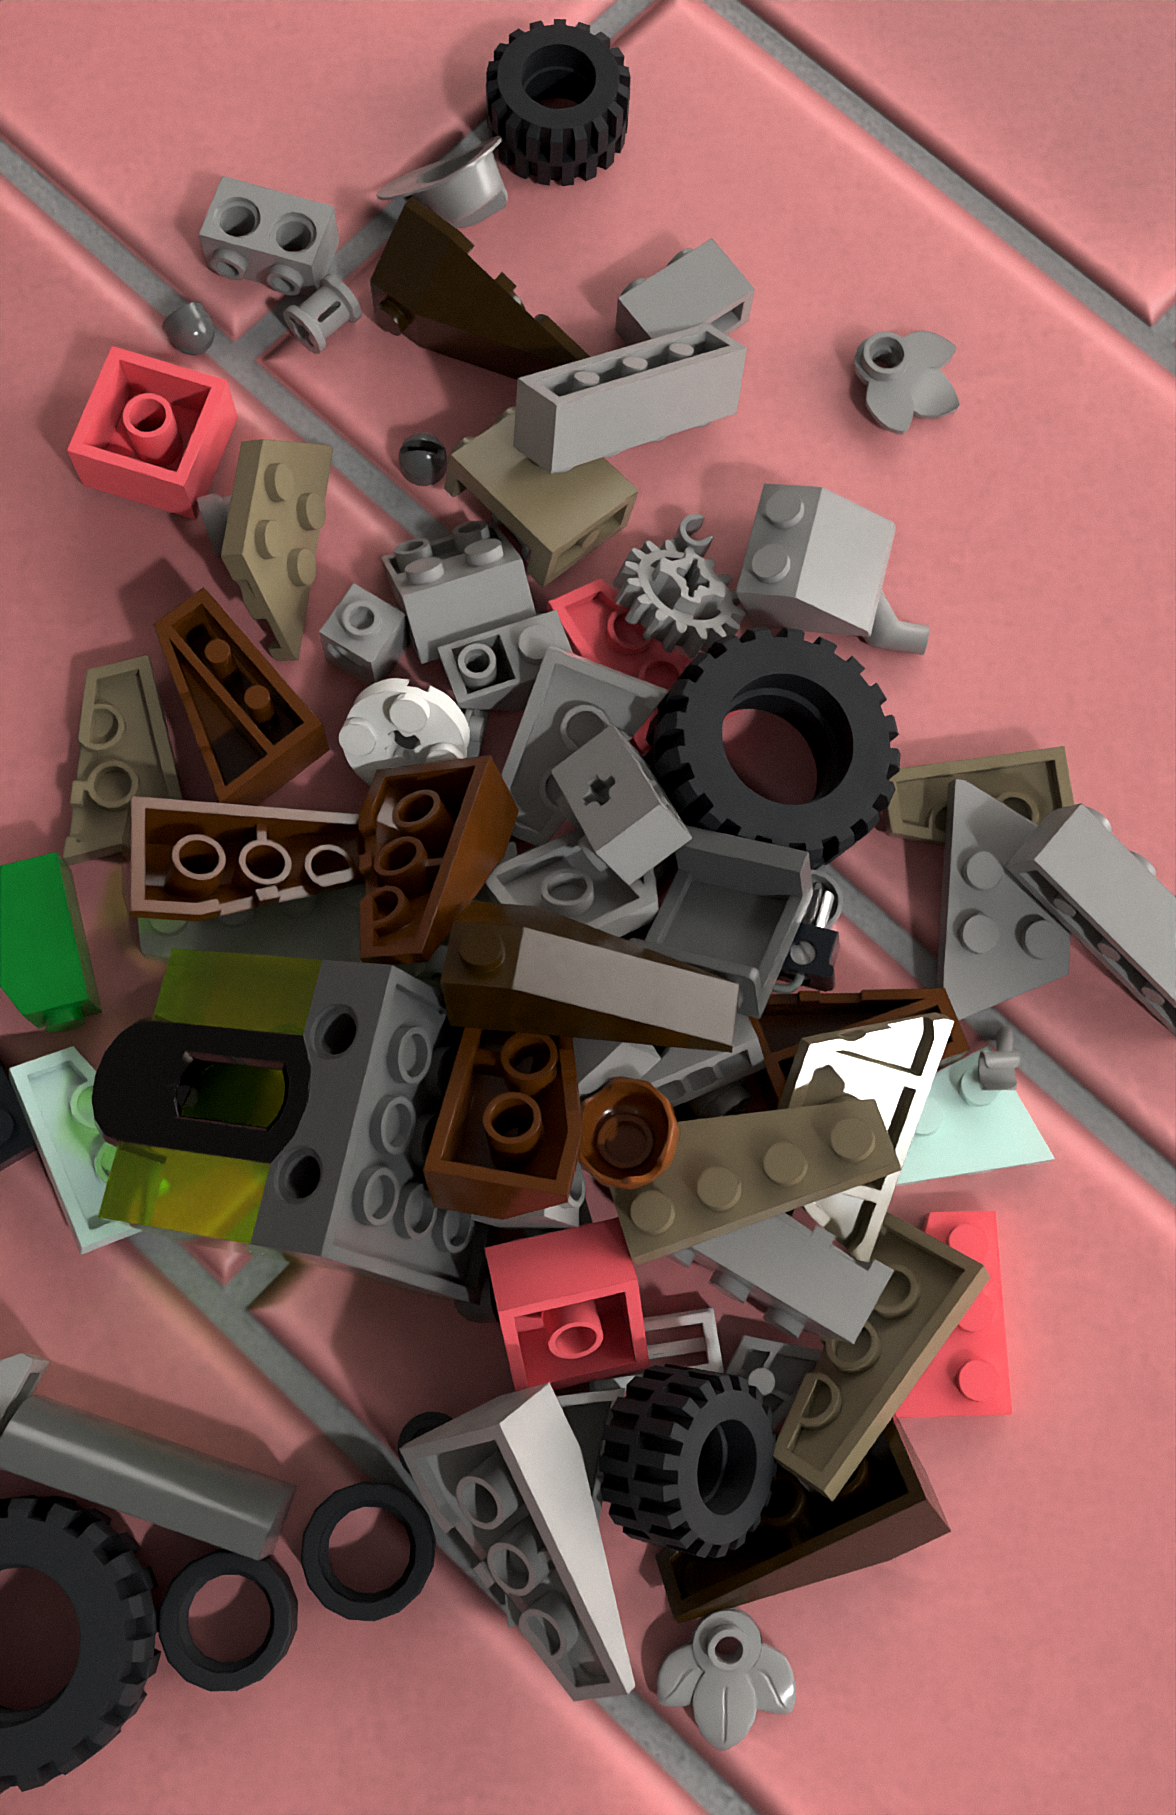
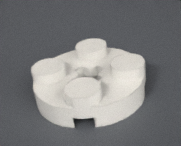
M400 678L382 680L364 689L357 696L339 733V743L354 772L370 786L377 769L467 758V747L470 739L469 726L461 709L448 695L432 686L429 687L428 692L418 687L407 686L410 680ZM399 730L404 737L415 735L419 741L414 749L404 748L394 741L395 734L393 731Z

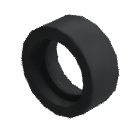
M363 1481L335 1491L315 1509L303 1533L301 1564L309 1589L325 1608L348 1620L377 1621L399 1613L421 1593L434 1567L436 1537L429 1514L411 1493L389 1482ZM362 1507H378L396 1515L405 1526L411 1544L409 1563L402 1577L391 1587L376 1593L357 1592L343 1585L333 1573L328 1557L329 1539L337 1523L349 1512Z
M221 1548L191 1561L170 1582L159 1610L158 1636L168 1663L186 1682L210 1692L238 1691L262 1680L287 1654L297 1631L298 1600L289 1576L271 1557L267 1556L257 1561ZM221 1575H240L254 1581L265 1593L271 1609L270 1628L263 1644L252 1655L237 1662H219L205 1656L194 1644L188 1628L189 1608L195 1594L207 1581Z

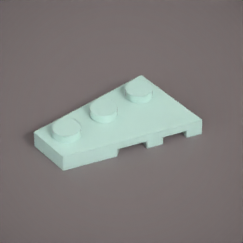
M989 1045L936 1072L896 1187L965 1174L973 1175L1003 1168L1048 1163L1055 1159L1016 1090H981L978 1080V1058L980 1052L992 1051Z
M74 1046L9 1068L10 1082L80 1255L208 1205L210 1197L195 1181L192 1183L171 1161L169 1158L170 1153L155 1136L151 1138L126 1111L124 1108L125 1103Z

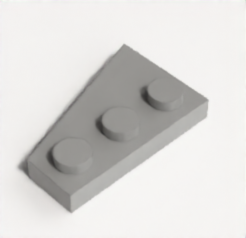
M553 645L548 646L501 775L519 808L511 836L537 846L547 843L567 819L556 802V799L562 796L563 792L551 770L612 723L630 741L666 697L669 690Z

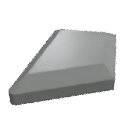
M744 1335L724 1373L745 1378L748 1380V1385L756 1386L763 1394L762 1404L768 1405L773 1415L771 1425L773 1430L788 1415L805 1374L813 1373L822 1350Z

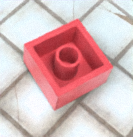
M111 346L67 449L83 486L196 520L200 512L197 498L207 495L238 418L228 381Z
M619 1217L595 1223H585L575 1228L529 1238H520L508 1243L484 1248L515 1391L545 1383H550L552 1389L557 1390L650 1367L638 1279Z

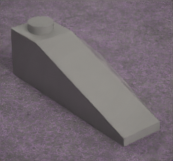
M550 1383L500 1395L409 1441L399 1450L430 1515L445 1534L453 1527L456 1528L481 1561L473 1568L476 1575L487 1589L497 1582L521 1613L519 1631L572 1700L581 1701L628 1695L635 1687V1681L582 1452Z

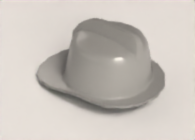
M495 136L461 155L424 166L398 177L377 192V199L393 200L413 195L416 200L454 227L465 228L475 225L503 209L508 202V193L492 151L500 144L502 138L501 136Z

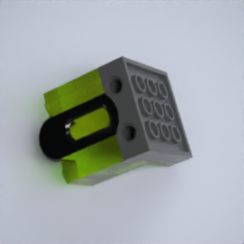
M172 948L153 1017L141 1018L121 1031L105 1051L95 1074L91 1098L95 1126L105 1142L117 1147L98 1218L188 1244L338 1270L414 1294L480 1305L481 1292L488 1268L484 1248L493 1246L497 1227L472 1220V1214L435 1208L423 1172L465 1027L450 1026L442 992L393 965Z

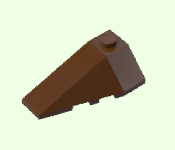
M491 755L376 770L359 813V831L364 837L365 850L364 854L359 855V871L365 879V896L359 902L360 959L363 963L399 965L428 962L452 929L453 921L471 903L504 857L519 808Z
M131 796L122 836V895L128 915L133 918L202 921L365 884V879L359 871V855L365 853L364 837L359 831V814Z
M464 1028L423 1168L435 1208L504 1220L568 1203L584 1138L572 1037Z

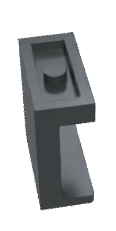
M685 825L692 839L675 851L678 864L675 878L645 941L631 938L630 942L738 983L737 1013L760 1019L813 895L809 852Z

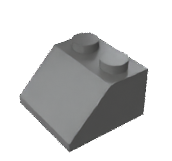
M764 483L736 589V594L753 626H766L774 629L788 627L808 632L870 637L896 531L895 524L824 487Z

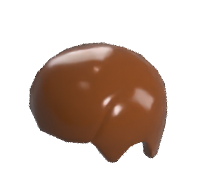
M622 1076L613 1077L604 1088L582 1101L580 1107L584 1138L578 1162L600 1184L628 1190L637 1189L654 1181L671 1165L678 1145L680 1130L672 1104L649 1081Z

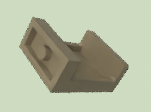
M513 406L501 413L492 427L476 438L473 436L465 437L452 449L447 460L449 465L444 489L452 497H456L468 489L532 551L526 572L543 588L627 526L639 490L604 457L574 466L567 472L550 474L548 471L543 470L537 463L513 447L516 407Z

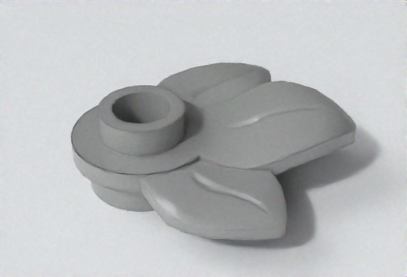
M915 331L904 337H900L892 332H879L865 339L857 348L854 357V370L859 380L867 386L865 403L871 416L888 431L903 435L908 430L913 415L923 419H937L956 412L960 405L957 394L947 377L940 370L950 361L956 346L946 338L929 331ZM884 361L888 363L891 368L879 367L874 362Z
M733 1607L716 1610L706 1616H702L693 1629L691 1641L668 1652L658 1670L657 1698L660 1705L668 1707H683L692 1704L695 1721L701 1735L717 1750L725 1751L737 1745L745 1738L755 1722L756 1709L775 1714H790L796 1701V1685L792 1668L786 1656L773 1646L763 1643L754 1619L745 1611ZM724 1637H734L740 1641L738 1648L734 1652L725 1655L715 1650L716 1644Z

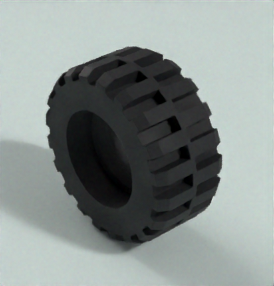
M766 626L748 628L740 638L729 634L715 641L706 653L700 652L684 669L669 689L666 697L658 705L659 712L650 722L645 739L653 747L644 756V759L684 825L809 852L811 870H817L823 864H829L866 836L880 821L879 813L889 806L896 790L894 783L889 781V779L900 771L901 753L897 748H890V742L899 735L895 717L893 715H884L881 705L887 698L878 683L869 686L860 675L866 668L853 656L845 661L834 653L837 648L836 644L820 636L813 643L805 641V632L788 627H783L775 637H772L771 629ZM743 709L766 711L783 718L801 733L813 753L817 769L816 791L814 798L810 802L800 805L777 803L758 795L739 779L727 759L723 746V720L729 712Z
M35 1495L0 1499V1571L10 1568H30L48 1575L60 1585L72 1602L80 1629V1650L73 1676L54 1698L42 1705L24 1710L10 1709L0 1705V1794L13 1786H18L21 1792L44 1786L53 1778L61 1774H68L110 1743L121 1732L120 1728L124 1723L136 1714L147 1696L143 1689L147 1679L156 1673L161 1651L154 1648L155 1636L159 1632L160 1607L154 1608L150 1589L157 1587L158 1584L151 1566L142 1569L134 1555L140 1547L128 1532L118 1534L109 1526L112 1518L96 1508L83 1509L76 1506V1500L59 1496L36 1497Z

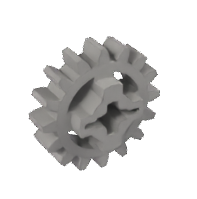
M650 540L645 541L640 550L633 548L613 582V585L620 590L615 598L616 604L630 608L625 617L627 623H641L646 628L642 636L645 640L657 639L663 643L664 650L669 653L672 652L676 645L681 646L687 657L692 659L695 658L700 649L706 653L715 641L729 634L736 635L740 629L739 624L746 613L738 607L740 600L736 591L728 590L727 588L733 579L729 574L717 575L712 570L715 566V561L712 558L705 560L695 554L694 548L690 546L683 553L678 552L670 540H665L660 549Z

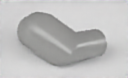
M881 590L871 636L863 637L868 645L875 648L924 655L928 643L929 625L898 621L883 590Z

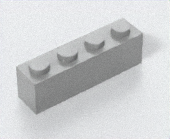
M706 323L520 377L517 383L513 447L550 474L562 473L571 470L574 466L602 457L616 456L623 450L648 442H658L664 440L669 435L693 427H704L712 421L736 414L747 347Z
M1082 803L1050 811L1006 863L1005 867L1176 1036V896L1156 878V870L1146 858L1138 853L1129 851L1111 833L1112 826L1101 813L1093 808L1084 806Z

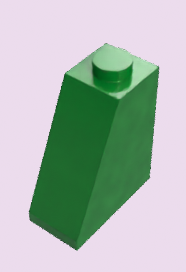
M57 852L0 866V987L22 1016L38 1029L45 1027L46 1032L50 1033L79 1028L85 1024L84 1017L102 1013L72 870Z

